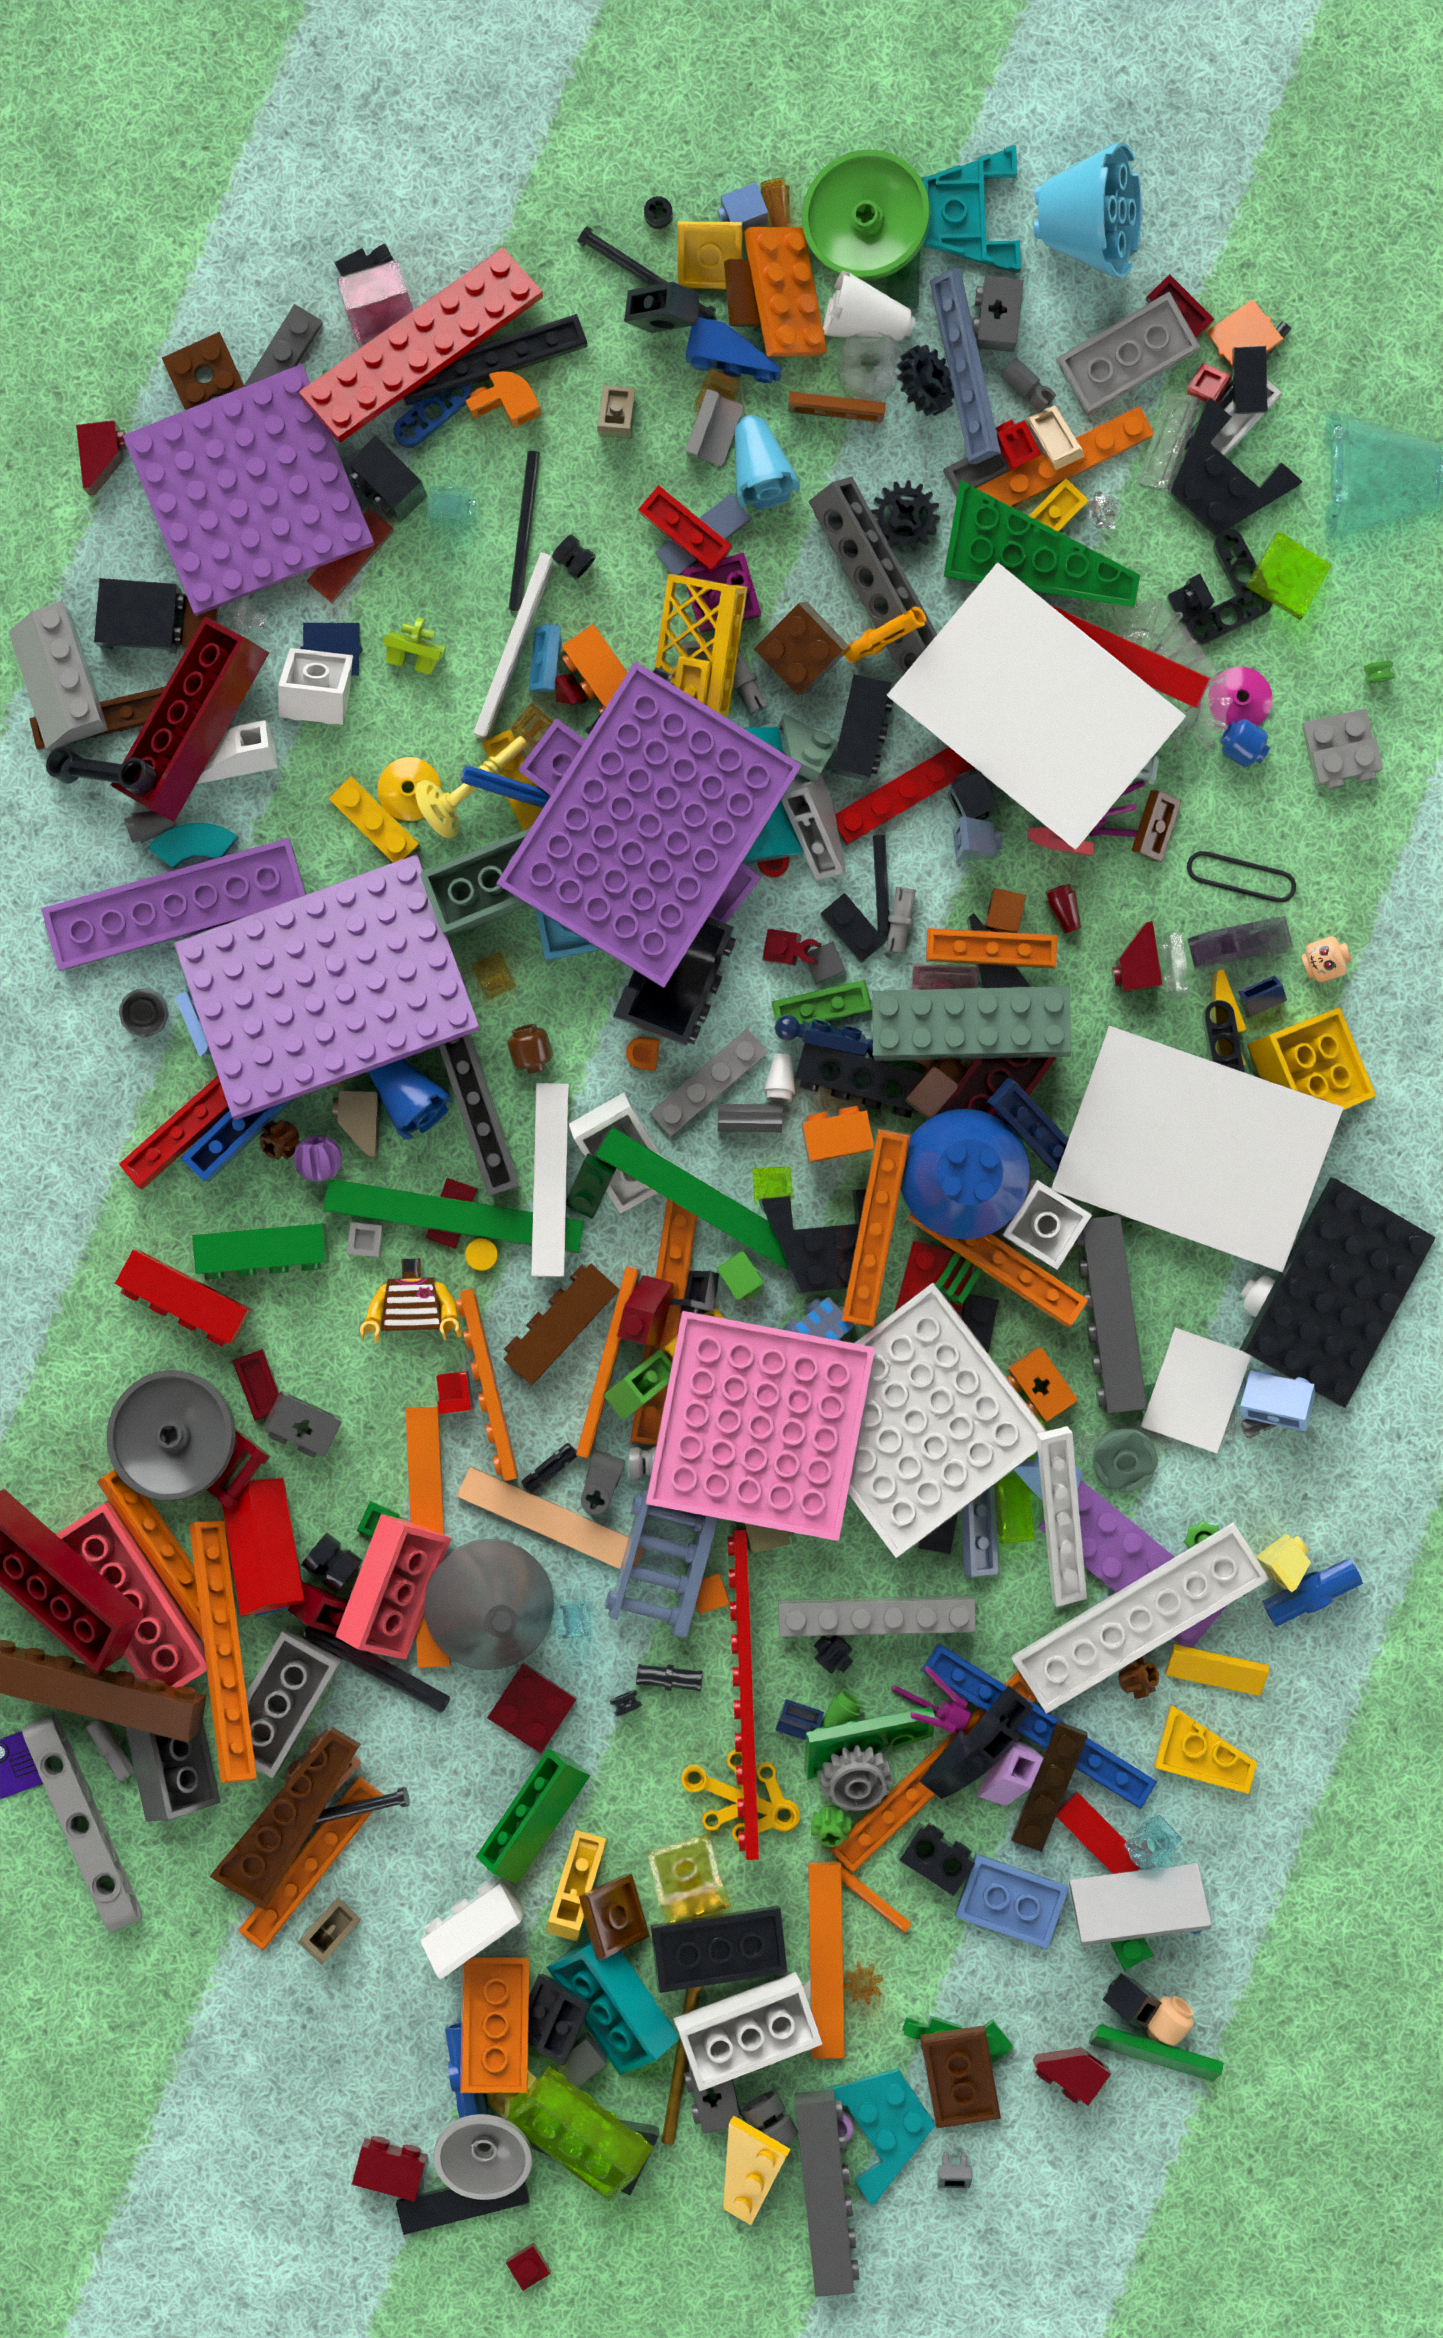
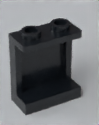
M99 578L94 643L100 648L113 649V646L163 649L168 650L169 653H177V645H182L183 626H179L180 613L185 611L186 595L181 594L182 590L179 586L172 583Z

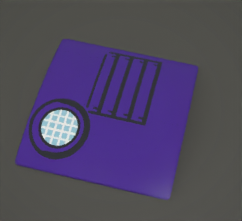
M20 1731L1 1738L0 1799L43 1784L23 1737V1732Z

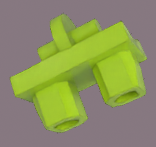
M419 617L416 619L415 625L407 623L402 625L401 632L411 634L412 636L390 631L389 635H385L383 645L387 646L386 663L403 666L407 652L418 655L415 670L428 675L433 673L438 660L444 656L446 646L421 639L424 638L432 641L435 631L424 629L425 619Z

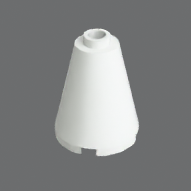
M842 271L839 274L833 287L839 290H836L833 298L829 299L823 322V330H825L823 334L835 337L902 341L904 336L910 337L915 318L911 317V310L851 273Z

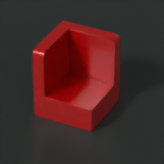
M468 1370L437 1375L439 1394L437 1405L439 1414L473 1409Z

